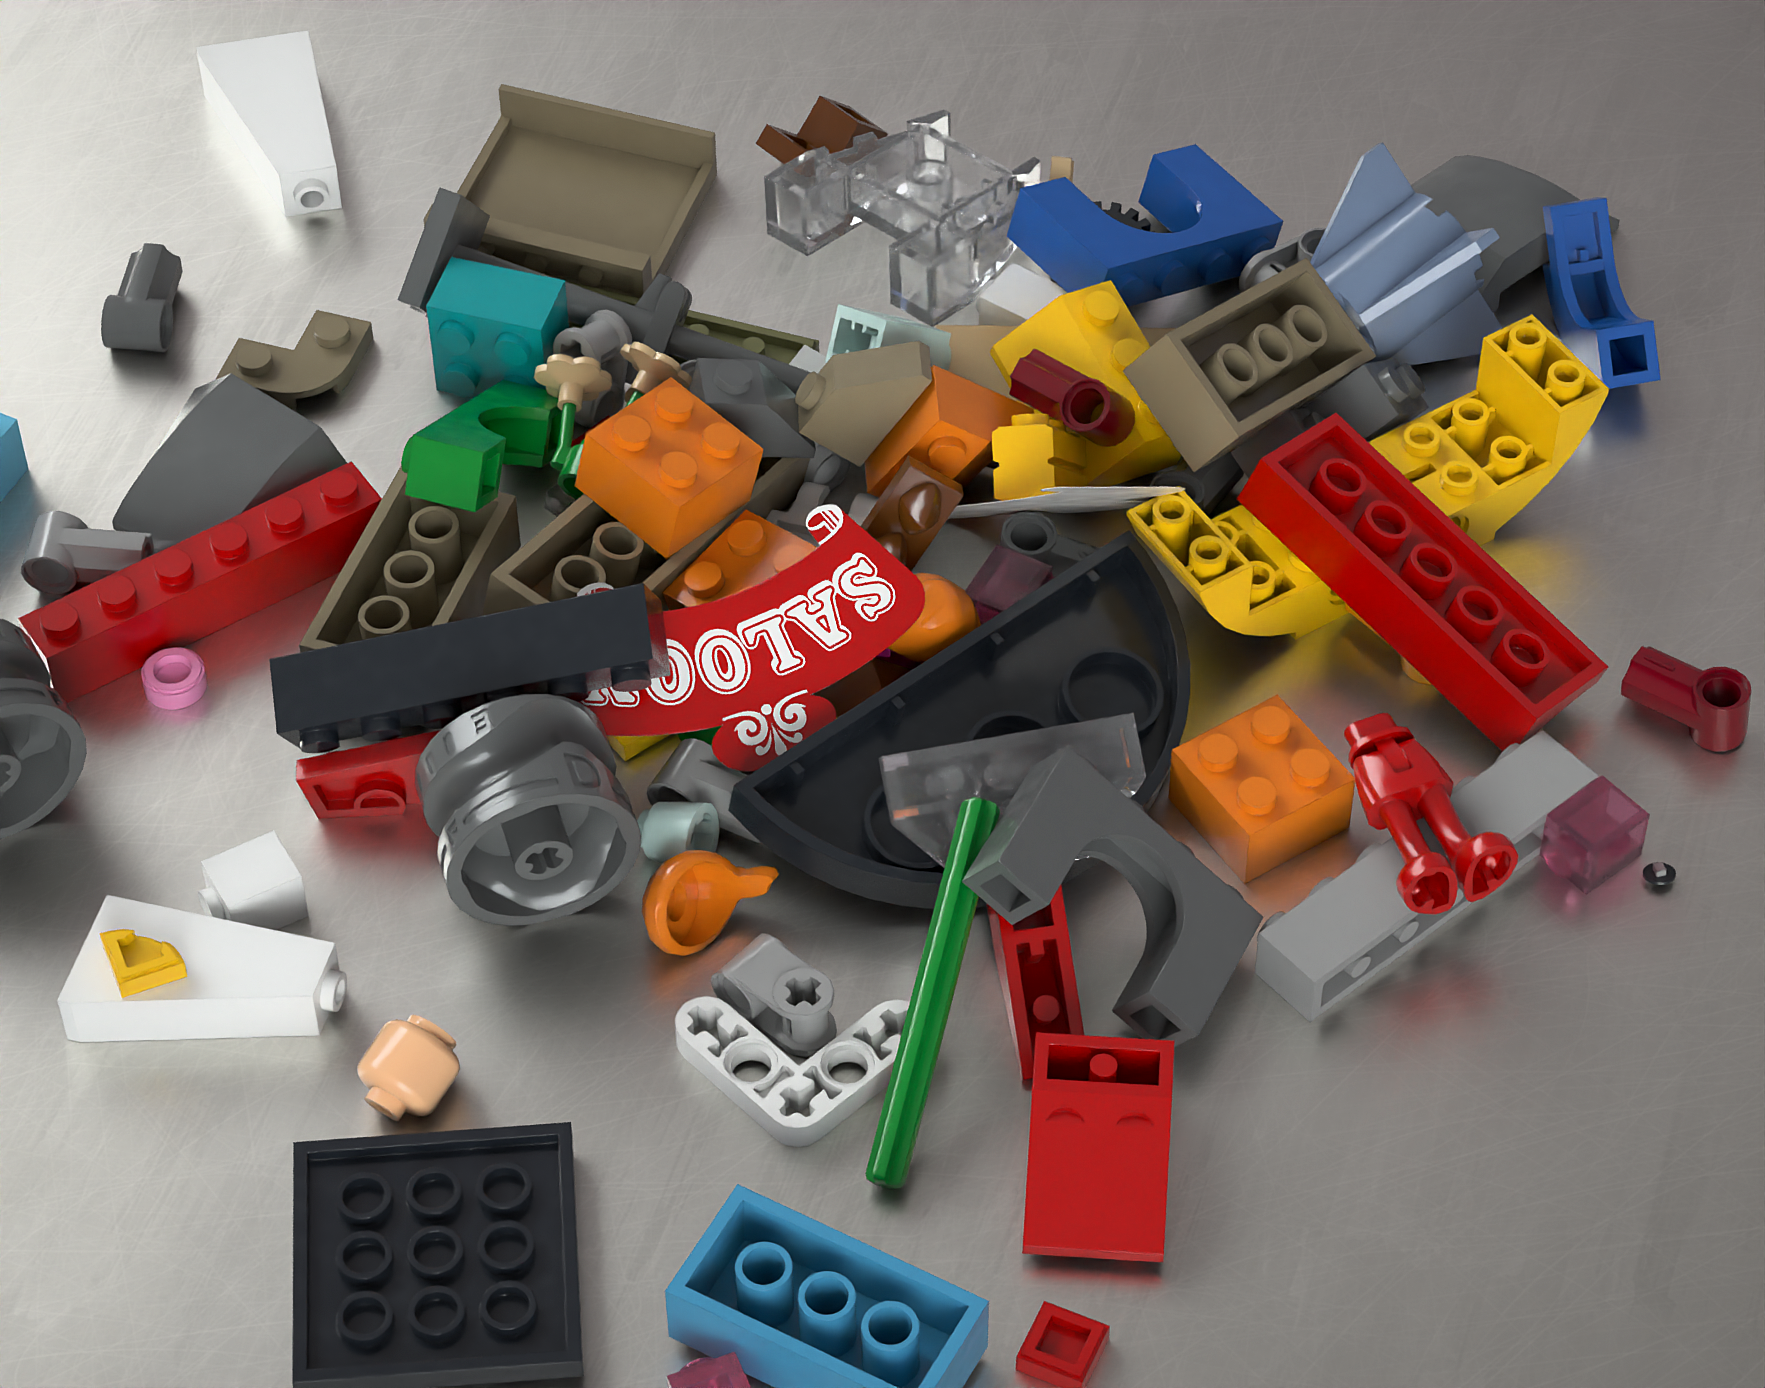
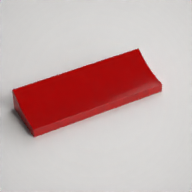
M1337 413L1332 414L1262 457L1237 498L1253 516L1502 752L1508 746L1514 743L1521 745L1534 736L1558 713L1595 685L1609 667Z

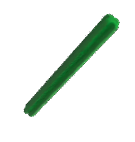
M971 797V799H965L961 803L865 1173L866 1179L883 1188H902L906 1183L979 899V896L966 886L962 880L998 823L1001 813L996 803L983 798Z

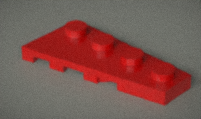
M441 730L404 738H394L385 742L342 751H331L323 755L296 760V782L318 819L402 815L406 805L421 804L415 787V770L420 755Z

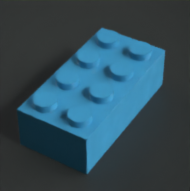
M739 1184L736 1185L665 1290L669 1337L774 1388H963L988 1347V1300Z

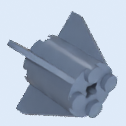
M1378 143L1360 157L1310 263L1375 353L1376 357L1369 363L1396 358L1400 365L1403 363L1416 365L1481 355L1483 338L1502 329V326L1478 290L1483 286L1484 279L1476 280L1474 273L1483 267L1479 253L1500 237L1494 228L1466 232L1457 219L1447 210L1441 215L1436 216L1430 209L1426 208L1425 205L1433 199L1425 194L1415 193L1384 143Z

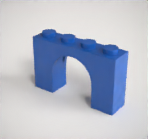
M1194 144L1152 156L1138 201L1172 233L1144 231L1115 220L1101 210L1066 177L1020 188L1007 237L1067 293L1111 280L1126 306L1130 307L1239 277L1253 256L1261 251L1275 248L1284 221L1200 147Z

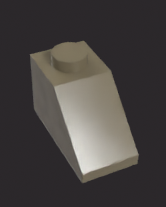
M921 341L832 355L819 373L815 371L809 373L798 388L795 403L798 405L799 433L860 467L932 382L929 346Z

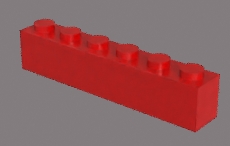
M351 461L19 617V626L31 638L40 657L44 661L51 676L50 688L57 691L69 703L142 668L145 661L160 650L171 647L184 648L340 573L382 498Z

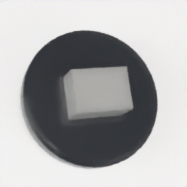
M1656 862L1644 867L1643 877L1646 882L1665 885L1675 880L1676 871L1669 864Z

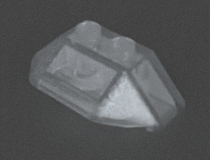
M1134 713L882 756L878 759L891 824L945 868L961 803L965 799H971V797H979L994 802L1000 808V820L1031 767L1067 745L1079 755L1090 760L1096 766L1099 773L1124 795L1131 798L1146 779ZM1078 855L1075 860L1086 859L1090 856Z

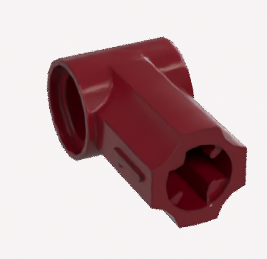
M1034 348L1026 357L1020 358L1010 375L1011 389L1009 395L1042 414H1048L1053 420H1063V424L1096 445L1103 447L1116 446L1123 442L1132 432L1135 423V411L1128 399L1103 382L1082 374ZM1104 402L1102 414L1096 421L1091 423L1093 410L1097 405Z
M1641 646L1631 659L1621 684L1622 696L1689 726V735L1696 744L1704 749L1714 752L1728 751L1736 748L1744 741L1747 734L1751 700V684L1744 674L1728 667H1712L1703 671L1650 646L1647 648Z

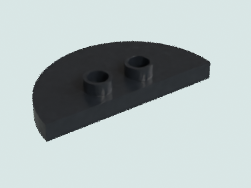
M1129 530L736 783L733 786L728 811L755 838L775 854L817 879L869 899L901 906L934 909L961 803L965 799H971V797H979L994 802L1000 808V820L1031 767L1067 745L1079 755L1090 760L1096 766L1099 773L1124 795L1139 803L1147 813L1155 802L1169 773L1172 749L1180 744L1187 721L1190 700V660L1186 635L1178 608L1163 576ZM1078 855L1061 885L1094 867L1101 860L1092 856ZM979 897L976 908L986 907L987 903Z

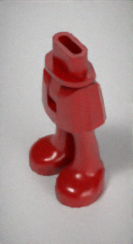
M1379 713L1355 721L1347 726L1344 730V737L1351 747L1348 762L1354 770L1362 808L1370 826L1377 830L1388 828L1401 853L1405 866L1398 874L1396 886L1400 897L1410 910L1421 914H1439L1448 911L1455 903L1458 887L1469 902H1474L1488 896L1511 876L1518 863V853L1510 838L1499 832H1485L1474 837L1468 833L1450 799L1454 782L1439 762L1415 740L1414 735L1407 727L1397 726L1389 713ZM1425 819L1449 862L1440 853L1430 850L1420 831L1417 820Z

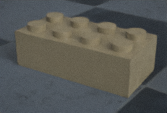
M1305 258L1168 332L1126 367L1123 372L1136 389L1141 400L1148 406L1169 436L1176 450L1183 456L1192 471L1196 472L1245 443L1288 410L1306 407L1363 364L1369 363L1376 355L1310 261Z
M400 467L300 642V653L482 616L490 574L521 547L516 496L498 492L496 499L477 512H471L405 495L407 473H404L402 467Z

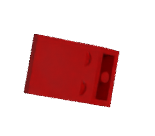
M1036 1032L1022 1254L1163 1263L1175 1041Z

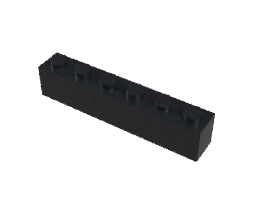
M644 583L269 659L276 732L305 753L330 752L340 747L339 741L362 737L367 741L391 740L402 734V728L422 724L430 729H443L462 714L502 698L525 694H549L581 702L589 697L588 691L612 687L613 690L619 692L638 691L651 686V679L671 675L662 602Z

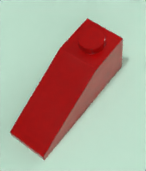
M1061 885L1049 905L1013 925L987 904L994 955L1021 1081L1033 1080L1036 1032L1084 1035Z

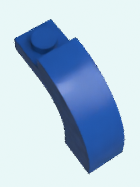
M1596 197L1543 206L1550 263L1543 264L1551 311L1562 343L1609 389L1661 380L1654 321L1639 318L1631 311L1619 284L1613 253L1607 198Z

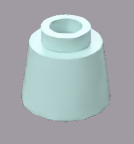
M657 802L651 809H645L637 820L641 833L640 848H643L648 859L663 863L665 860L688 850H705L714 853L716 851L719 837V818L717 810L711 803Z

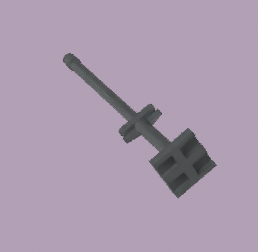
M439 187L398 301L411 305L410 308L426 314L425 317H427L426 305L451 257L546 277L551 276L478 251L490 215L462 195ZM659 273L635 306L565 282L568 320L576 324L585 326L586 320L595 312L610 310L621 316L629 326L632 343L640 342L649 346L655 352L663 353L669 357L675 355L686 360H697V358L759 360L795 395L802 381L811 373L683 327L692 303V294L681 283L672 281V278ZM628 361L625 383L632 385L638 371ZM992 460L986 467L996 469L999 467V463Z

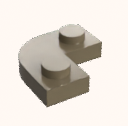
M316 310L294 350L238 338L216 379L232 373L288 408L297 409L296 399L311 397L330 388L338 394L345 389L373 340L372 324L369 321Z

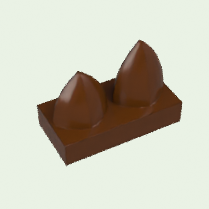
M908 455L861 527L912 571L964 496L962 485Z

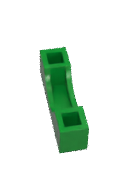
M503 379L413 434L405 445L401 461L402 471L407 473L405 495L477 512L498 497L502 465L543 467L552 460L558 446L562 410L557 405L558 398L549 395L545 389Z

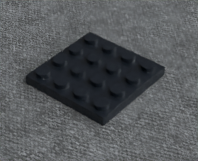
M571 1122L293 1142V1388H435L584 1376L574 1149Z

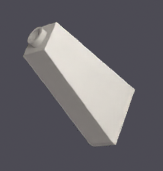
M309 31L197 47L206 99L284 216L288 217L342 208L337 168Z
M107 895L57 1001L67 1039L77 1042L320 1036L329 1012H337L343 1003L347 987V975L339 969L336 946L333 942ZM129 929L134 930L136 936L151 938L159 942L166 941L173 945L182 956L188 977L122 998L105 955L99 933Z

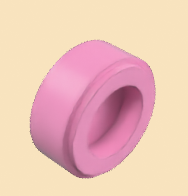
M171 647L160 650L145 661L141 670L145 695L153 705L159 708L177 710L189 707L196 703L207 689V676L203 660L197 653L186 648Z

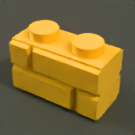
M1048 414L1011 416L1012 426L998 427L997 430L992 432L993 461L999 463V467L993 470L995 499L1005 501L1057 493L1041 491V489L1088 487L1087 476L1081 474V470L1087 467L1086 440L1080 438L1077 434L1066 431L1063 420H1049Z

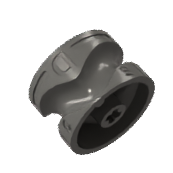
M0 619V840L31 827L56 808L75 786L83 770L87 754L86 738L81 726L73 715L68 703L57 691L50 688L51 676L31 638L20 627L4 619Z
M525 694L502 698L464 713L446 725L429 742L420 755L415 770V787L428 826L440 837L437 857L450 898L460 910L469 916L487 923L507 926L532 925L568 916L594 904L609 894L624 880L634 866L641 846V833L627 793L615 777L617 766L604 726L596 714L583 704L566 697L549 694Z

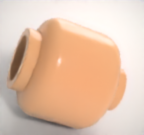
M414 1014L410 1015L407 1021L396 1019L387 1022L381 1028L357 1067L359 1078L370 1090L364 1098L365 1101L375 1110L395 1121H399L404 1112L419 1117L430 1115L436 1109L459 1073V1060L453 1052L457 1045L456 1041L434 1023Z

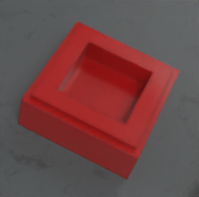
M1044 1301L1016 1356V1370L1061 1388H1086L1109 1340L1110 1326Z

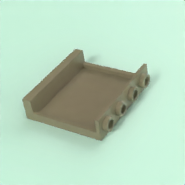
M501 84L498 89L501 117L457 191V194L462 195L490 215L478 251L557 279L641 298L659 273L666 274L717 176L715 132ZM432 205L423 219L424 227L427 222Z

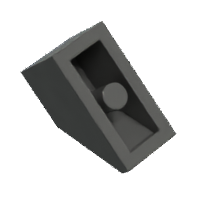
M697 358L690 392L764 449L762 457L814 458L816 452L815 442L799 433L798 405L795 403L796 395L759 360Z

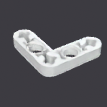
M710 996L696 997L685 1002L677 1011L675 1018L677 1048L691 1065L777 1141L793 1147L809 1146L824 1137L888 1086L901 1038L898 1034L903 1031L910 1001L897 999L885 1001L877 1005L799 1066L728 1003ZM700 1026L704 1030H710L717 1026L718 1040L707 1031H702L695 1036L694 1028ZM890 1029L896 1033V1035L891 1036L885 1041L886 1030ZM720 1045H722L725 1048L721 1055ZM880 1049H881V1060H879V1058H878V1056H877V1054H876V1052H878ZM755 1060L766 1064L770 1072L759 1081L748 1082L737 1078L733 1070L744 1061ZM853 1062L862 1066L867 1073L861 1080L846 1084L834 1080L829 1072L839 1063ZM815 1085L817 1086V1088H818V1090H819V1092H820V1093H818L816 1096H815ZM810 1105V1116L806 1118L798 1112L791 1114L789 1117L786 1116V1108L789 1106L796 1111H801Z

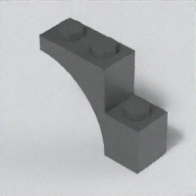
M1396 358L1363 364L1306 407L1285 412L1233 450L1231 454L1249 479L1262 457L1334 413L1340 415L1369 442L1379 435L1411 421L1428 409L1429 406L1421 396L1426 391L1425 386L1410 365L1407 363L1400 365Z

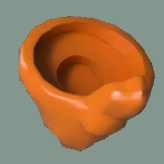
M921 572L915 575L921 581L925 591L924 609L918 620L909 630L888 647V649L919 663L927 661L981 626L977 609L964 589L940 575Z
M688 850L665 860L650 877L642 898V915L650 940L663 952L674 955L686 956L702 951L718 937L729 921L740 899L761 896L769 891L772 882L779 875L777 868L770 866H757L747 869L740 866L736 867L727 858L705 850Z

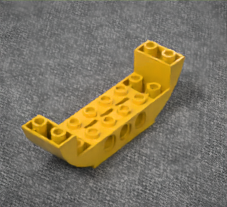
M1531 314L1483 338L1475 390L1373 439L1369 443L1479 546H1482L1494 540L1495 532L1520 512L1567 462L1594 423L1609 393V388ZM1185 491L1154 497L1127 511L1126 516L1136 534L1203 608L1225 628L1244 635L1275 636L1290 634L1296 640L1349 613L1345 609V602L1242 504L1210 519Z

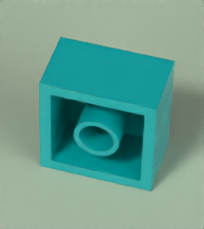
M451 257L426 305L436 390L460 397L474 398L503 379L546 390V386L535 381L534 373L537 366L547 364L548 357L553 355L555 337L563 330L569 328L565 280Z

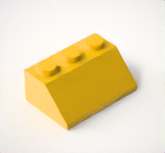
M1111 280L1058 296L992 346L990 355L1010 389V375L1019 359L1026 357L1035 348L1082 374L1103 382L1131 402L1135 411V423L1132 432L1123 442L1116 446L1103 447L1096 445L1066 427V431L1077 434L1080 438L1086 440L1087 467L1081 470V474L1087 476L1088 487H1110L1177 465L1181 454L1176 450L1169 436L1148 406L1141 400L1136 389L1123 372L1126 367L1148 350L1150 345ZM1104 402L1097 405L1093 410L1091 423L1096 421L1102 414ZM1034 409V414H1035V413L1042 414V413H1040L1039 411H1037V410Z

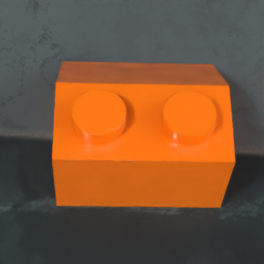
M933 365L931 367L932 382L865 460L867 493L880 498L908 455L962 485V489H964L993 460L992 432L997 430L998 427L1012 426L1011 416L1034 414V409Z

